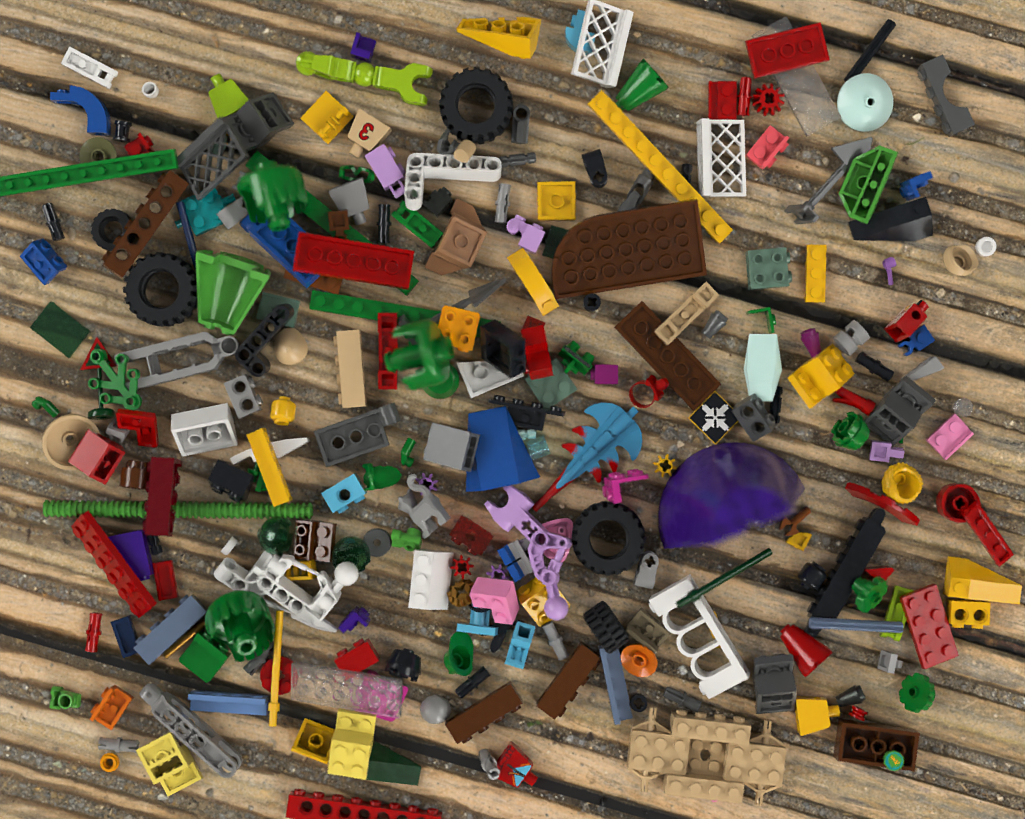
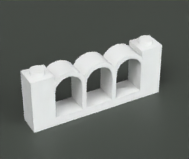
M689 574L652 595L649 599V607L653 613H657L658 617L663 615L664 627L669 632L679 634L677 637V647L683 655L692 657L691 670L700 679L699 689L703 695L710 699L748 679L750 671L704 595L694 602L702 615L701 617L683 626L676 625L670 620L669 612L677 607L676 601L685 597L689 591L699 589L693 577ZM706 622L716 639L697 649L688 647L684 643L683 635ZM720 645L730 662L710 672L702 670L698 666L697 658Z

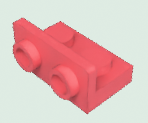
M770 125L745 156L762 170L766 166L770 168L777 160L774 156L778 152L782 153L789 145L787 143L789 137L783 136Z

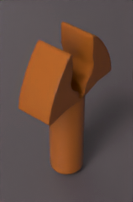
M805 507L792 519H787L784 516L780 522L779 530H782L785 525H791L790 530L784 535L792 536L798 534L797 524L811 513L810 508Z

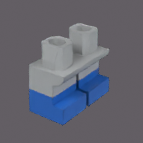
M527 538L520 541L516 539L497 549L505 566L507 565V569L514 582L533 572L529 557L525 552L530 544Z

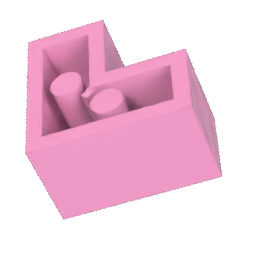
M477 577L470 591L473 607L491 609L495 623L513 625L520 609L514 582Z

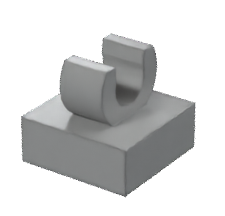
M114 418L108 425L106 434L109 435L110 440H113L114 437L120 438L119 443H122L131 430L118 428L117 419Z
M881 650L877 669L894 674L895 668L902 669L903 661L897 660V654Z

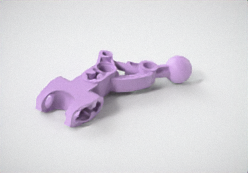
M513 485L504 486L503 489L508 494L506 506L500 508L488 500L484 505L501 528L509 532L515 526L530 541L528 554L535 577L542 584L546 585L548 600L544 605V611L550 619L561 620L567 615L568 604L563 597H560L557 583L560 578L561 559L565 550L571 548L572 540L568 537L549 532L528 512L534 505V502ZM527 522H530V523H531L529 526H530L533 530H531V529H526V528L528 527V525L526 524ZM541 534L546 538L544 544H540L538 540ZM550 548L558 549L554 559L551 558L548 568H546L543 557L544 551Z

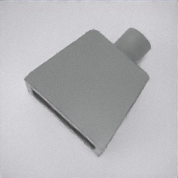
M363 176L328 190L338 209H348V215L353 217L356 225L366 222L363 211L369 209V202Z

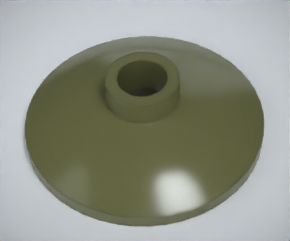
M100 137L91 138L80 149V163L100 161L98 159L100 153L103 154L102 160L117 158V151L109 140Z

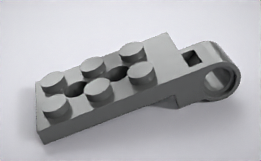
M395 403L315 430L314 434L325 466L329 467L389 446L390 443L384 427L401 421ZM354 431H359L362 435L359 442H354L351 439V434ZM337 437L342 438L344 442L343 446L339 449L333 445V441Z

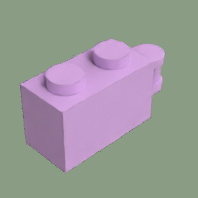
M382 144L364 155L385 191L390 189L396 199L403 195L405 187L402 181L405 180L403 174L406 172L400 163H395L393 158L396 155L392 148H387L385 144ZM399 183L401 187L394 191L392 187Z

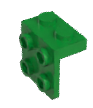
M201 630L181 655L179 662L201 680L208 683L232 653L229 652L225 645L219 644L212 639L207 631Z

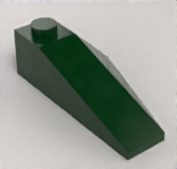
M373 739L366 780L418 786L421 765L403 755L397 754Z

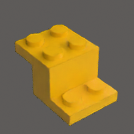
M832 343L819 354L803 363L787 378L808 408L811 409L823 398L840 389L855 373L851 365L841 355V351Z

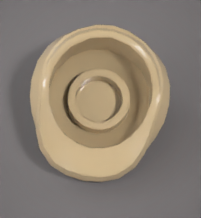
M952 245L944 251L943 262L950 273L966 276L978 268L979 262L971 247L967 245Z
M285 328L276 335L274 352L276 358L282 364L297 365L306 357L308 346L305 338L298 330Z

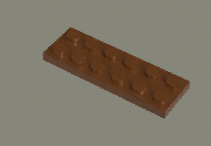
M641 301L614 328L661 378H667L669 386L694 411L721 383L677 337L669 345H666L654 333L663 322Z

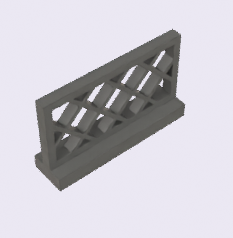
M219 117L177 156L179 168L183 172L197 200H202L249 157L233 127L236 124L233 117ZM227 132L231 136L230 143L225 142ZM215 143L219 144L218 154L213 153ZM224 145L230 146L228 157L223 156ZM235 148H238L241 154L238 159H234ZM204 154L207 155L206 165L201 164L202 155ZM212 156L217 157L216 168L211 167ZM223 159L228 160L226 170H222ZM192 165L195 166L194 176L188 170ZM200 168H205L204 179L199 178ZM211 170L216 171L214 181H210ZM199 181L204 182L202 192L198 188Z

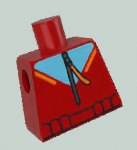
M510 741L496 761V766L500 770V776L497 779L516 788L520 786L522 781L533 786L538 779V776L530 772L533 762Z

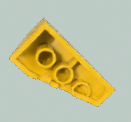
M498 17L499 20L488 21L486 18L462 19L456 28L458 33L510 56L531 59L537 47L541 19L516 17V20L505 21V17Z
M948 556L943 588L944 595L1020 605L1022 585L969 559Z

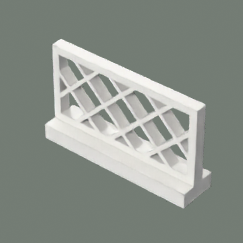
M588 0L571 74L598 83L605 88L616 87L634 12L622 10L598 0ZM593 5L598 6L601 12L597 17L593 15ZM611 11L617 13L616 20L612 24L607 16ZM601 17L604 18L607 27L602 30L596 21ZM593 23L597 31L592 36L588 32V25ZM609 29L612 37L610 41L606 42L603 32ZM599 36L603 45L596 49L592 39ZM587 42L592 49V52L588 55L583 50L584 44ZM605 48L607 58L602 61L598 51ZM594 54L599 64L591 67L588 58ZM584 61L588 69L584 73L578 71L579 63ZM600 67L603 72L602 79L597 78L593 70Z
M701 118L696 122L698 193L703 198L746 197L744 120H709V118ZM711 124H717L723 130L717 137L711 132ZM732 124H739V133L736 137L728 130ZM724 132L732 139L727 146L719 140ZM715 142L723 148L718 156L712 151V145ZM733 142L740 147V152L736 156L728 149ZM725 151L733 158L728 165L719 158ZM716 161L724 168L718 175L712 170V165ZM734 161L740 165V171L737 175L729 168ZM725 171L733 177L728 184L720 178ZM716 180L725 187L721 192H713V184ZM736 180L741 185V192H734L729 186Z

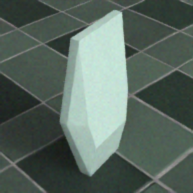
M749 334L744 364L748 395L750 396L755 393L757 398H760L762 401L773 402L782 372L777 334Z

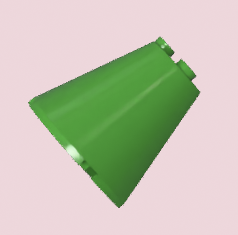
M212 250L196 251L198 323L204 324L205 328L215 329V327H218L222 330L223 334L234 335L269 280L271 272L269 269L263 270L264 266L256 261L232 253L220 251V253L212 254Z

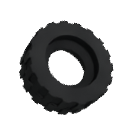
M106 209L98 213V216L93 219L94 222L91 224L93 240L102 249L112 252L115 248L113 244L115 240L106 237L104 232L105 226L111 221L119 222L123 227V236L127 231L124 227L132 218L125 212L116 209ZM134 234L128 235L129 243L135 240Z

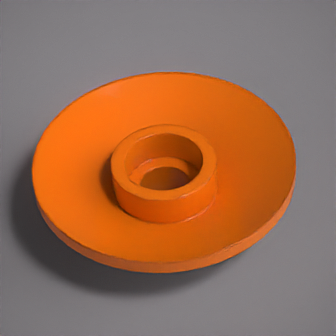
M630 644L621 652V663L630 674L637 677H649L656 671L658 661L655 654L648 647L641 644Z

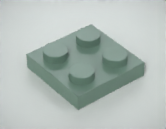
M557 358L551 361L553 376L531 380L530 376L525 378V381L545 408L554 406L578 390L568 374L564 373V368Z

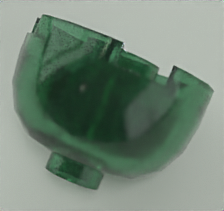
M273 517L263 523L258 530L257 537L260 546L265 552L282 556L284 551H289L293 539V534H289V526H292L289 519Z
M356 536L341 538L335 544L332 551L333 566L336 568L342 562H351L358 568V573L364 571L365 566L371 562L369 546L363 539Z

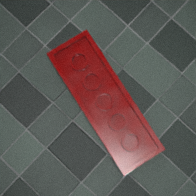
M299 232L293 271L408 290L414 251Z
M89 510L83 513L71 526L74 535L81 539L86 551L95 558L97 566L106 573L108 581L115 585L120 597L129 604L131 612L137 615L138 618L142 617L157 602Z

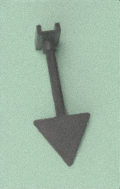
M872 137L831 148L842 164L809 200H806L803 204L789 205L784 210L786 213H794L797 217L794 221L795 224L815 223L820 218L814 212L815 205L843 174L849 170L855 157L870 151Z
M504 277L468 291V298L452 306L464 309L472 303L475 308L507 280ZM441 312L430 319L439 324ZM404 314L398 317V324L400 326L410 323ZM408 338L411 344H416V343H417L416 341L413 340V339H415V338H412V339Z

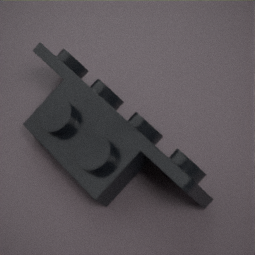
M494 395V398L491 397L488 400V403L508 406V411L516 426L539 431L544 429L546 414L564 417L566 411H562V407L551 406L550 408H545L542 403L532 402L530 405L525 404L524 400L513 398V401L505 400V396Z

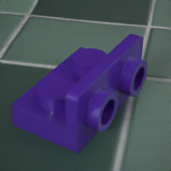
M356 606L341 621L338 629L343 633L347 630L350 632L358 624V621L367 627L370 622L369 612L363 607L359 608Z

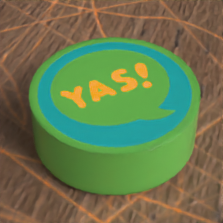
M890 750L884 754L883 763L889 770L897 771L902 768L904 758L898 751Z

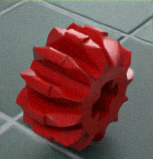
M772 83L769 89L766 84L762 85V89L756 88L757 94L752 95V99L757 100L752 103V106H759L756 112L759 113L763 110V116H766L768 111L771 116H774L775 111L780 112V106H783L785 103L783 100H780L785 96L784 93L778 94L781 88L777 87L774 90V84ZM768 96L771 97V101L769 103H766V98H768Z

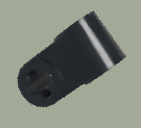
M600 149L582 154V160L591 184L596 188L604 187L607 183V172ZM597 174L602 177L601 182L595 179Z

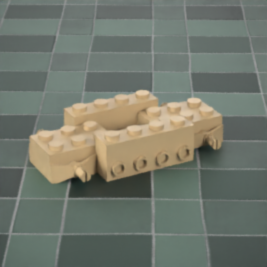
M649 707V717L646 720L631 724L627 769L640 777L641 792H648L649 781L664 774L662 788L666 795L742 803L744 785H746L756 793L754 805L758 806L759 804V806H762L764 793L782 787L786 747L784 742L771 734L772 721L764 720V727L761 733L750 736L751 725L744 717L734 716L731 719L726 718V715L723 714L707 716L705 712L688 714L686 710L677 709L676 712H671L670 726L668 728L657 721L658 708L654 707L653 710V707ZM703 750L710 751V757L706 760L700 758V753Z

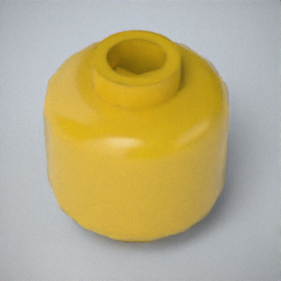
M280 396L279 399L272 401L270 418L274 421V424L288 426L289 423L294 421L296 404L290 401L291 398Z

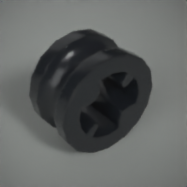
M634 694L630 699L631 708L636 712L644 711L647 708L646 697L642 694ZM637 698H641V701L644 703L643 706L640 705V708H637L636 704L633 703L634 700L637 701Z

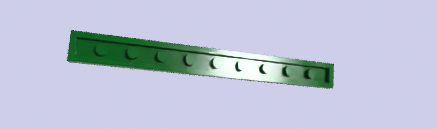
M176 149L1 176L0 197L179 169Z
M312 290L309 307L311 310L377 321L378 313H397L398 317L404 314L410 323L430 319L441 312ZM480 318L476 337L481 338L480 326L493 320Z

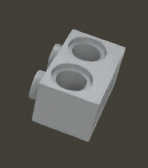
M244 374L224 383L238 419L263 410L261 407L263 401L260 395L255 393L254 388L256 385L252 377ZM241 381L246 386L243 392L237 390V384ZM247 399L253 402V407L250 410L244 407Z

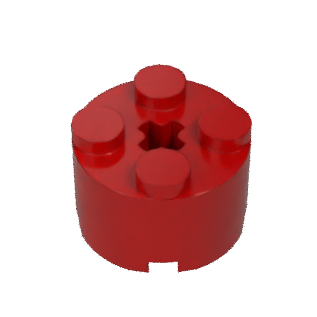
M951 483L943 486L936 497L937 511L947 520L964 523L966 520L961 512L974 501L980 504V498L972 487L965 484ZM958 500L961 501V504L956 505L955 502Z

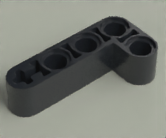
M284 303L275 307L235 351L236 360L251 375L260 377L269 372L270 362L261 351L294 316L292 305ZM283 309L286 311L285 316L281 317L280 319L276 318L282 314ZM268 322L273 323L274 331L268 329ZM255 336L261 338V345L255 342ZM243 349L249 352V358L243 356ZM257 363L262 364L263 371L257 369Z

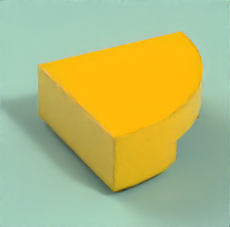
M799 532L790 536L786 543L804 551L812 534Z

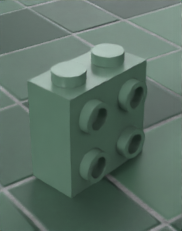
M786 247L748 250L745 252L748 290L788 287L789 283L792 282V273L788 271L790 253L787 252Z

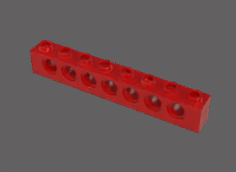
M294 789V791L291 790L288 797L286 818L381 819L379 813L386 812L389 816L388 819H398L399 815H405L407 819H418L420 817L424 819H441L442 812H438L439 810L436 808L423 810L416 805L402 807L401 804L395 802L382 804L380 800H370L368 802L363 801L360 797L347 799L340 794L326 796L325 793L319 791L306 793L304 789ZM309 801L313 807L307 809L304 807L303 802ZM329 804L332 810L324 811L322 805ZM341 807H348L351 813H342ZM366 809L370 815L363 817L360 814V810Z

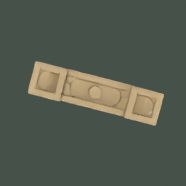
M706 281L654 333L666 345H669L719 294Z

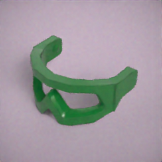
M343 165L340 167V179L346 181L357 179L345 176L344 170L351 169L355 176L361 171L369 173L367 179H364V183L374 181V171L369 168L360 166L356 170L353 165Z

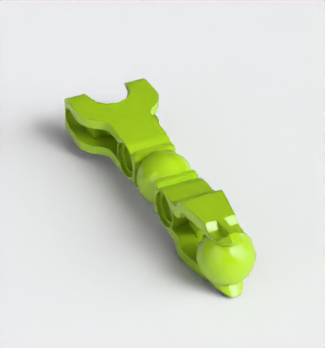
M310 51L300 53L296 59L297 70L305 76L314 74L328 80L354 83L355 81L362 87L372 85L375 88L397 92L407 104L427 105V97L416 92L412 84L418 78L428 79L432 76L433 69L429 66L412 63L402 70L380 66L374 67L367 62L357 64L355 61L330 55H316Z

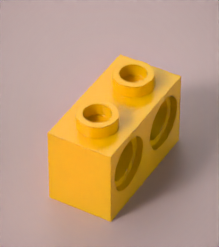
M947 599L946 616L949 624H952L954 628H964V625H971V628L983 629V626H990V602ZM961 609L962 616L956 619L955 612ZM977 610L981 611L979 619L974 618V613Z

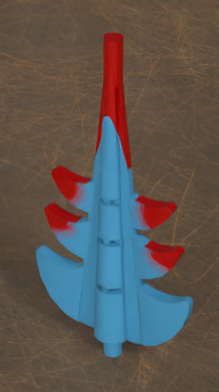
M608 402L595 403L587 407L584 413L593 416L597 420L599 427L595 429L583 425L572 428V432L579 434L584 439V446L569 442L561 444V447L568 450L574 458L546 493L531 508L537 512L549 499L585 471L591 473L596 482L600 483L602 477L601 468L598 463L600 459L610 465L612 472H616L619 464L618 453L615 449L617 446L625 448L631 460L634 461L638 457L643 443L640 427L632 419L639 411L633 406L626 413L618 405Z

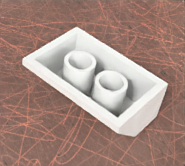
M228 403L171 414V432L182 457L238 445L234 420Z
M428 549L414 550L408 608L448 610L449 598L447 593L450 591L449 586L452 574L450 566L453 565L454 552Z

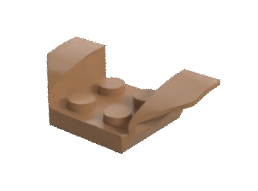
M457 198L449 214L452 216L435 252H431L424 267L439 275L471 268L487 234V231L480 223L474 207Z

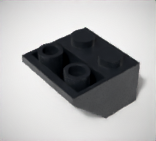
M219 459L208 478L210 487L214 492L221 495L224 492L230 496L231 500L239 503L240 501L246 502L254 481L253 475Z

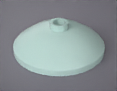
M870 73L851 77L843 84L838 93L837 109L839 116L853 130L868 132L878 129L889 119L892 113L893 94L889 85L881 77ZM869 98L872 100L871 105H868L867 102Z

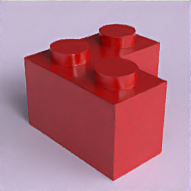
M544 325L521 329L526 349L527 362L525 373L530 374L531 380L553 376Z

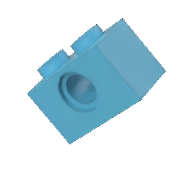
M354 473L321 494L332 513L338 511L340 514L349 508L347 504L352 501L356 504L365 499L364 494L367 491L364 490L365 487L357 474ZM343 489H347L350 492L348 500L342 499L340 495Z

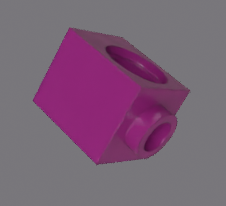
M594 365V369H591V380H594V384H618V365Z

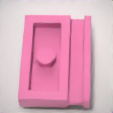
M952 414L926 441L944 460H947L974 433L969 430L956 414Z

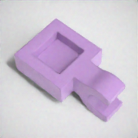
M871 440L869 460L889 462L890 457L904 458V450L901 447L891 448V442Z

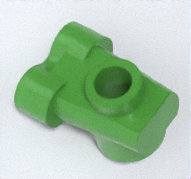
M408 528L406 533L393 529L391 533L392 547H404L407 551L420 550L422 533L415 528Z
M60 686L52 687L51 709L60 710L61 708L80 707L81 694L64 690Z

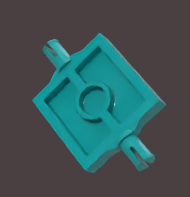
M215 187L202 200H197L195 195L181 200L184 201L189 223L195 236H200L223 224L216 214L228 204L236 201L233 193L222 198ZM180 219L174 221L178 229L182 227Z

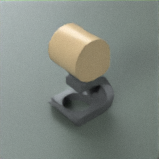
M446 129L438 140V153L445 155L454 152L456 160L463 163L468 162L476 151L475 144L470 140H463L461 143L453 140L450 144L448 141L450 129Z

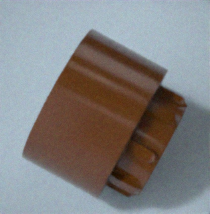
M128 460L126 467L121 469L119 486L146 490V482L150 477V473L147 471L148 462Z

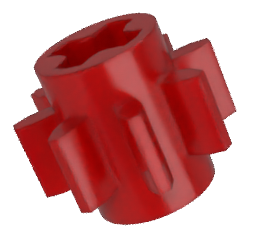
M461 554L459 560L453 558L455 566H450V569L456 570L454 576L461 574L462 579H464V574L472 575L469 568H473L474 565L468 563L470 557L465 560ZM465 562L466 570L458 571L459 566L457 564Z

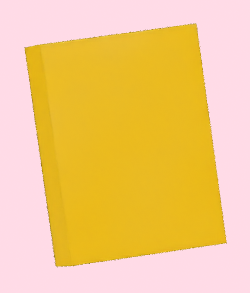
M305 718L291 751L328 764L335 729Z

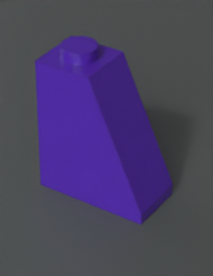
M141 529L108 536L140 581L150 579V575L154 574L153 561L145 531Z

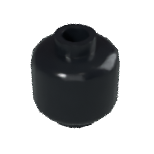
M814 561L812 563L807 562L798 573V578L801 580L800 585L808 591L811 588L818 590L827 578L826 570Z

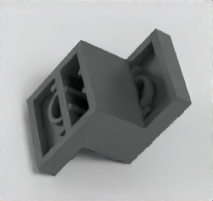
M274 92L248 100L237 113L225 116L233 117L236 123L233 127L246 151L266 145L278 132L289 129L295 124Z
M905 376L883 396L877 408L864 421L869 429L884 441L891 442L893 447L916 427L922 414L934 405L936 399L909 377Z
M793 654L754 658L752 679L756 695V714L795 711L797 688L793 674Z

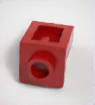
M141 132L137 134L138 137L124 146L129 156L154 152L152 148L154 145L153 141L148 135L145 136Z

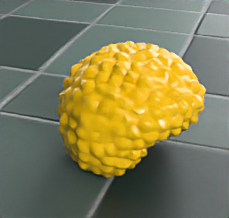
M904 462L890 465L884 472L881 487L885 495L896 501L897 504H908L920 494L923 479L915 468Z

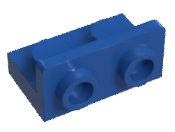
M931 171L899 183L901 196L906 198V201L920 197L917 188L929 184L928 180L933 178Z
M43 238L33 241L20 255L21 259L43 285L49 284L59 272L67 268L63 259L57 255L51 248V245Z

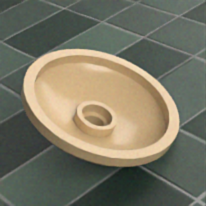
M78 414L63 415L52 421L42 437V449L47 460L60 469L76 470L77 468L69 463L68 460L87 429L100 434L97 426L89 418ZM67 436H72L71 440H66Z

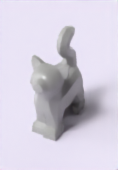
M410 474L407 478V485L410 489L407 490V494L398 498V509L409 514L412 521L422 529V537L425 539L438 528L437 523L442 526L451 517L445 511L439 498L432 494L426 486L415 484L414 480L417 475ZM412 490L423 493L424 497L419 504H417ZM431 516H435L438 519L437 523L432 520Z

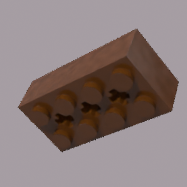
M838 718L833 756L837 761L887 768L883 763L884 754L887 751L893 750V746L897 744L898 748L896 747L894 750L898 751L904 758V764L900 770L915 771L920 733L914 728ZM857 739H859L860 742H857L856 745H855V744H854V741H856ZM878 741L879 745H876L874 748L873 744Z

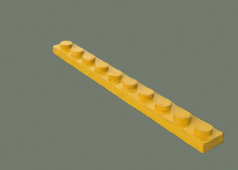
M603 90L587 103L678 202L691 199L698 200L701 226L718 244L733 231Z

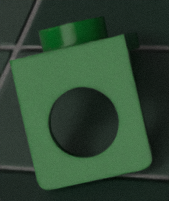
M770 307L746 312V315L765 312L769 334L775 333L774 325H776L775 314H771Z

